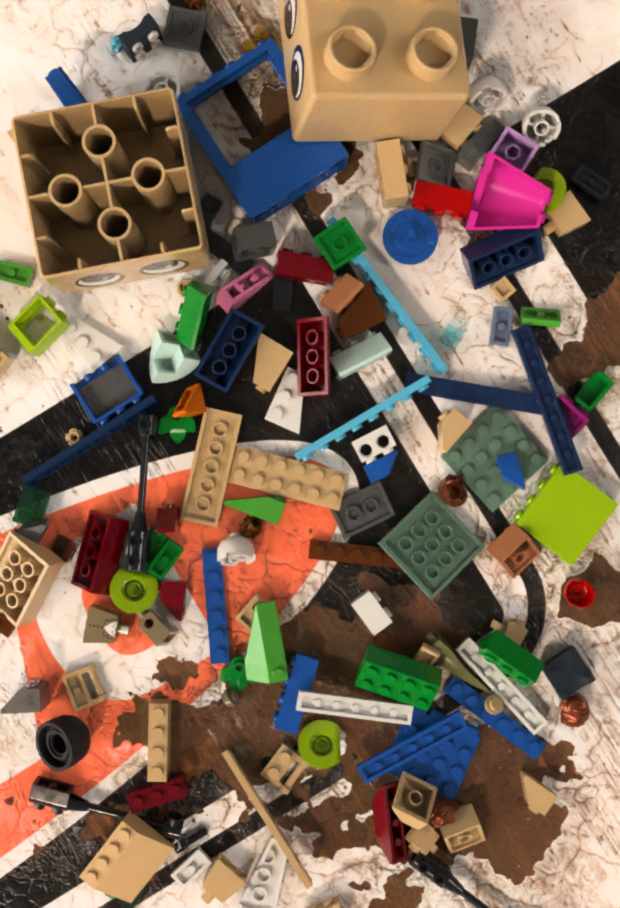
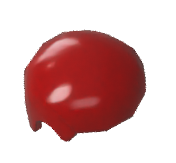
M573 578L564 586V596L570 605L583 609L589 607L595 601L596 593L594 588L585 579Z

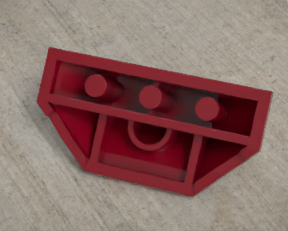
M399 781L381 785L372 800L376 840L392 865L407 860L410 850L408 847L410 843L406 840L405 836L411 829V826L401 822L392 809Z

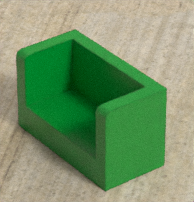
M594 372L572 398L574 401L573 405L578 409L582 408L586 413H590L614 385V382L603 372Z

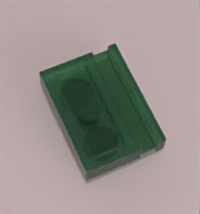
M24 484L12 521L25 524L44 519L52 493Z

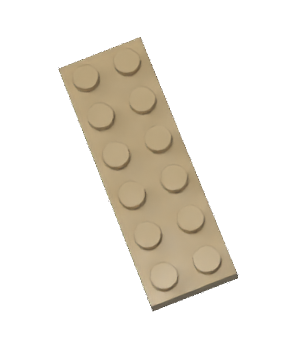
M206 407L207 412L203 414L180 519L218 527L243 415Z
M237 445L228 483L339 511L349 473Z

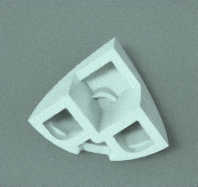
M157 329L150 351L149 368L151 382H172L191 373L201 361L198 353L195 350L188 349L176 340L175 334Z

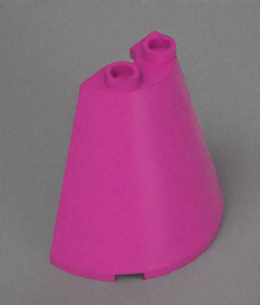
M488 151L484 158L485 164H482L475 184L470 214L466 219L465 229L539 228L540 223L543 224L546 219L545 205H550L553 193H550L551 189L496 154Z

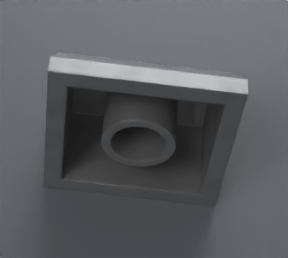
M43 678L31 679L1 709V714L41 712L50 704L49 681H43Z

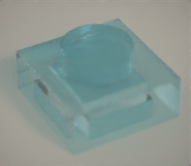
M448 324L438 341L455 350L465 333Z

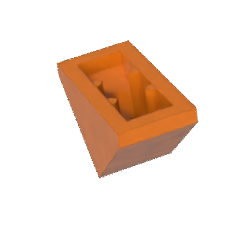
M199 383L185 389L172 413L174 418L195 417L207 412L202 387Z

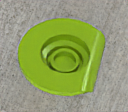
M541 167L533 178L550 188V193H553L550 205L546 204L544 212L548 214L562 204L566 196L567 186L563 176L558 171L552 168Z
M120 568L110 583V596L113 603L120 610L127 613H140L147 610L153 605L158 595L157 577Z
M315 720L303 728L298 739V749L302 759L308 765L317 769H327L341 762L340 727L338 724L329 720Z

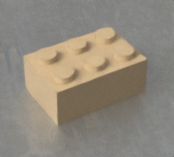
M399 138L379 141L375 145L374 159L383 209L406 206L407 200L410 199V194L412 193L410 182L407 183L406 180L408 166L407 163H403L405 149L403 144L400 145Z

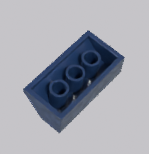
M539 228L504 229L459 249L462 263L474 290L544 261Z
M231 307L193 375L227 394L266 326Z

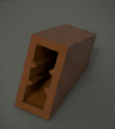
M368 285L337 321L338 327L335 330L339 338H343L344 341L387 321V317L371 285Z

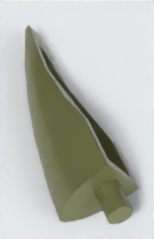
M429 631L425 635L430 641L428 645L441 651L435 663L459 679L486 692H491L468 668L453 646L439 633L435 636Z

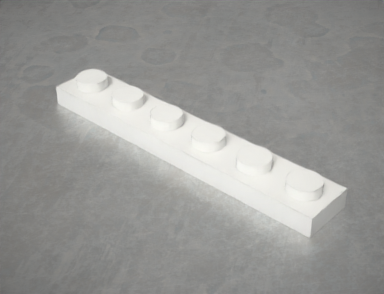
M469 636L455 648L457 653L494 693L502 699L533 735L538 733L548 723L495 664L487 662L484 656L479 654V647Z
M300 689L296 703V711L411 725L414 706L406 703Z

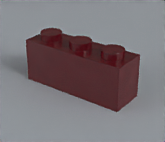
M282 248V250L276 253L273 276L328 287L333 282L334 271L324 256H319L318 258L313 257L308 252L298 254L293 253L292 249Z
M183 771L170 775L167 782H149L130 788L126 798L131 814L187 797L190 787Z

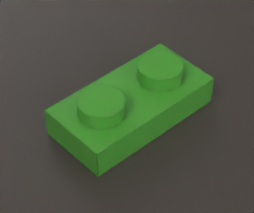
M0 260L1 281L30 288L35 271L33 268Z
M521 306V324L560 328L561 316L559 310Z

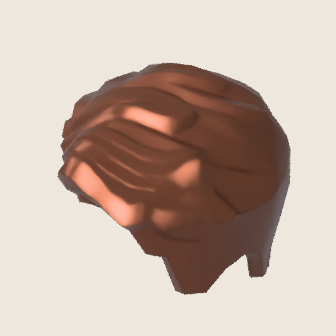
M449 474L441 480L437 490L439 498L444 503L457 507L466 502L468 494L463 487V476Z
M575 692L563 701L561 699L559 707L562 724L569 727L584 725L590 716V708L585 697Z
M437 795L429 824L436 828L453 823V812L459 810L458 803L445 796Z

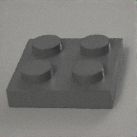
M170 5L162 44L200 53L208 18L207 13Z
M425 140L420 142L414 180L450 187L457 152Z

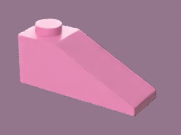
M261 262L222 287L215 301L228 314L231 307L237 309L274 278L273 273Z

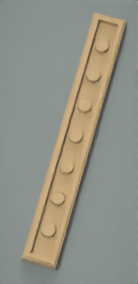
M230 748L225 749L221 754L305 888L309 889L313 886L310 875Z

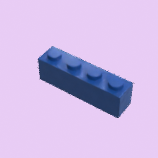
M297 651L296 656L292 655L289 664L292 670L288 674V680L284 681V685H287L285 693H280L278 703L281 706L279 711L275 710L272 722H275V729L297 735L304 713L303 711H296L299 689L311 690L319 657Z

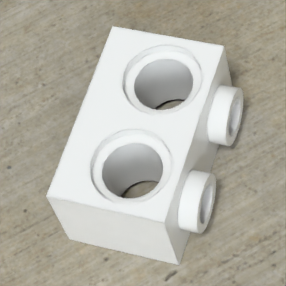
M387 425L351 442L361 463L365 461L366 464L377 460L376 455L380 453L386 455L394 451L393 447L396 446ZM380 436H385L388 439V444L385 447L378 444ZM367 444L371 447L369 455L361 453L362 445Z

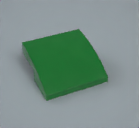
M151 526L148 532H152L148 572L162 581L184 549L164 533H155V527Z

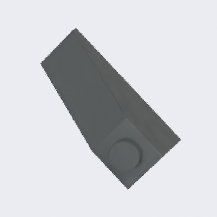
M491 117L460 150L455 161L470 172L501 136L505 127L494 117Z

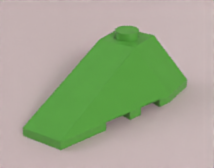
M275 600L255 603L252 627L244 658L246 679L267 684L288 680L287 665Z

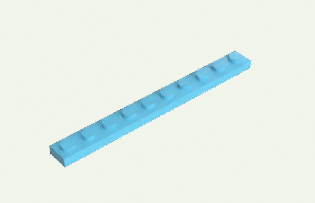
M332 216L327 220V225L330 227L338 221ZM360 254L351 260L355 267L359 266L362 270L361 275L366 282L370 281L374 286L372 289L377 297L384 299L386 309L390 313L393 311L397 318L395 320L401 328L405 327L408 331L407 336L411 342L418 344L420 354L430 360L432 370L436 374L439 372L440 375L448 371V366L364 255Z

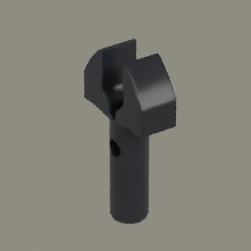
M204 827L186 839L182 838L174 844L175 852L178 854L185 851L189 845L207 835L208 830Z

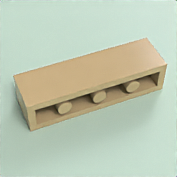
M152 698L149 703L147 782H167L170 776L171 699Z

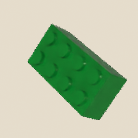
M369 644L359 665L354 686L428 711L441 686L443 669Z

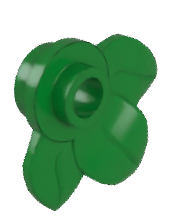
M173 406L169 409L168 415L160 419L158 434L170 433L174 442L179 444L184 440L186 432L193 433L196 431V423L192 417L174 418L172 413L176 406Z
M243 656L233 657L229 665L223 667L220 672V681H230L231 688L237 693L244 690L247 682L257 683L246 679L245 657ZM241 664L242 667L237 668L236 665Z

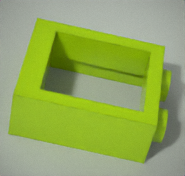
M40 294L7 326L26 350L38 357L71 326L66 320L68 316L62 310H58L55 307V301L49 296L44 297ZM46 307L58 322L37 343L25 328Z

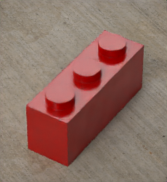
M417 180L411 207L421 212L431 211L436 216H444L445 214L452 216L455 220H463V218L466 219L469 215L473 192Z

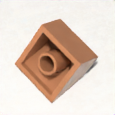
M348 273L344 276H338L333 282L335 286L331 290H325L320 296L322 298L320 304L336 319L341 316L364 289V284Z
M514 522L486 548L494 560L513 579L541 554L531 538Z

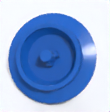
M414 209L402 210L395 213L387 221L383 230V245L386 252L395 261L406 265L419 264L427 260L435 251L438 243V231L433 220L424 212Z

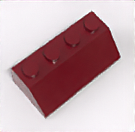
M329 316L297 319L298 397H326L331 395Z
M90 509L71 584L93 594L110 595V583L119 567L126 534L129 530V520Z

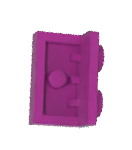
M560 394L558 396L559 405L573 439L589 423L587 418L589 415L582 408L578 410L573 406L574 401L569 396L565 395L563 397Z

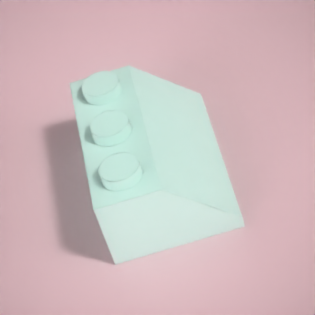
M374 331L365 336L366 340L360 343L356 340L348 345V349L344 351L339 349L331 353L330 364L339 380L391 354L393 350L381 332L376 334Z

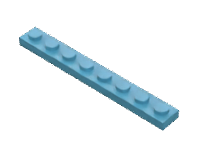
M428 375L424 376L294 454L298 461L302 459L303 462L313 457L312 452L317 449L320 452L330 447L329 442L334 439L336 442L346 437L345 433L349 430L357 431L363 427L361 423L364 421L372 422L380 417L378 413L381 411L389 412L396 407V402L401 400L404 403L412 398L411 393L417 390L421 393L429 388L428 383L431 382V379Z

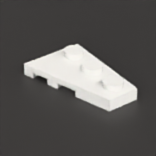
M72 315L67 319L71 326L63 333L64 336L94 371L98 370L102 364L107 363L125 348Z
M287 367L265 416V420L300 434L303 397H298L297 370Z

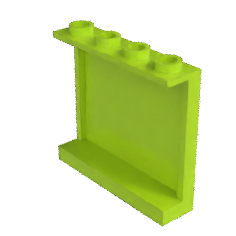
M558 462V464L554 463L549 469V476L539 482L536 493H532L526 499L525 503L527 505L523 510L519 509L514 515V523L555 553L563 562L572 566L619 504L577 472L563 476Z

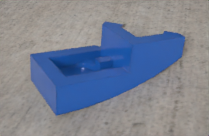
M398 450L363 466L371 483L390 475L394 468L396 456L399 453Z
M512 452L497 456L496 461L504 481L510 482L518 486L519 489L524 490L526 486L516 453Z

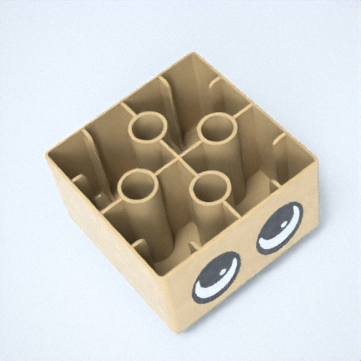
M278 0L292 138L295 141H385L397 138L400 141L438 140L469 99L470 87L458 0Z
M172 88L154 89L12 118L11 126L40 276L64 294H74L211 266L212 259L186 124Z

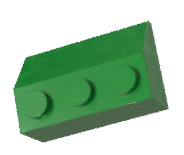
M191 280L188 285L185 284L182 296H185L184 303L180 304L178 311L181 317L180 321H177L174 332H177L176 340L193 351L202 341L214 286Z
M498 630L488 634L479 641V654L484 656L487 662L498 666L503 673L515 678L516 682L522 686L528 687L536 683L545 665L544 662Z

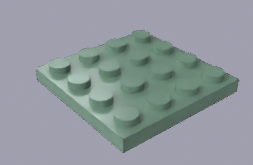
M492 407L446 453L440 456L457 475L463 476V482L491 512H494L519 489L518 486L504 481L496 461L497 456L515 452L524 482L549 461L502 409Z
M433 490L378 542L381 548L430 600H433L485 547Z

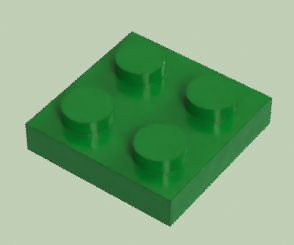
M346 217L313 237V241L333 271L341 268L367 250Z

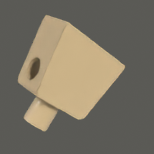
M569 190L562 204L556 210L546 215L547 223L540 228L545 236L555 232L558 237H562L585 226L591 219Z
M219 852L203 879L202 887L206 891L201 895V899L206 904H210L214 898L224 903L246 884L247 875Z

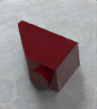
M163 504V508L157 509L155 533L179 531V507H174V504Z
M164 579L158 585V595H161L160 600L178 621H183L187 581Z

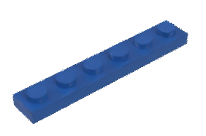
M217 548L202 549L210 661L211 664L230 663L223 565L217 562Z
M452 675L442 690L534 760L537 759L546 747V743L502 711L496 715L487 712L484 707L486 698L455 675Z
M457 710L357 764V769L367 784L469 728L460 711Z

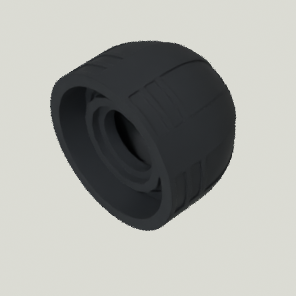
M61 715L41 724L36 731L35 737L39 756L54 771L61 772L74 766L86 756L90 748V731L87 725L78 717L72 715Z

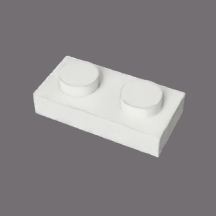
M221 258L203 282L214 286L213 292L218 286L216 283L219 279H224L228 274V263Z
M199 846L171 873V877L184 890L212 864L213 860Z

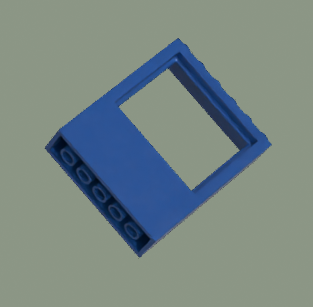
M272 38L261 41L252 51L244 52L241 58L235 62L227 63L220 72L212 73L206 81L195 84L192 90L187 93H181L176 97L187 129L250 225L255 224L259 220H266L347 167L349 154L340 141L297 142L292 138L291 128H289L231 166L193 108L267 60L287 88L284 57Z

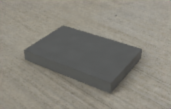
M380 480L343 497L339 511L330 509L344 539L396 516Z

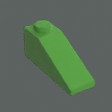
M274 494L272 497L265 496L224 501L226 506L276 525L280 521L286 503L283 502L284 498Z

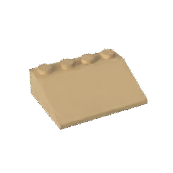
M12 530L8 532L0 549V613L15 627L19 628L34 622L64 561L51 550Z
M129 811L79 877L95 890L132 903L176 846L136 814H131V811Z

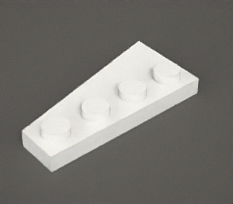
M273 835L253 872L237 908L277 907L287 857Z

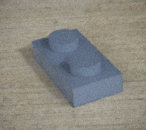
M493 307L488 345L509 347L513 308Z

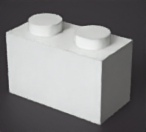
M368 589L350 603L375 636L392 623L390 617L393 615L386 606L382 608L379 603L381 599L375 591L371 593Z

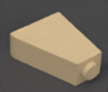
M261 334L258 339L253 383L256 385L255 389L263 394L266 391L271 393L294 355V352L264 334Z

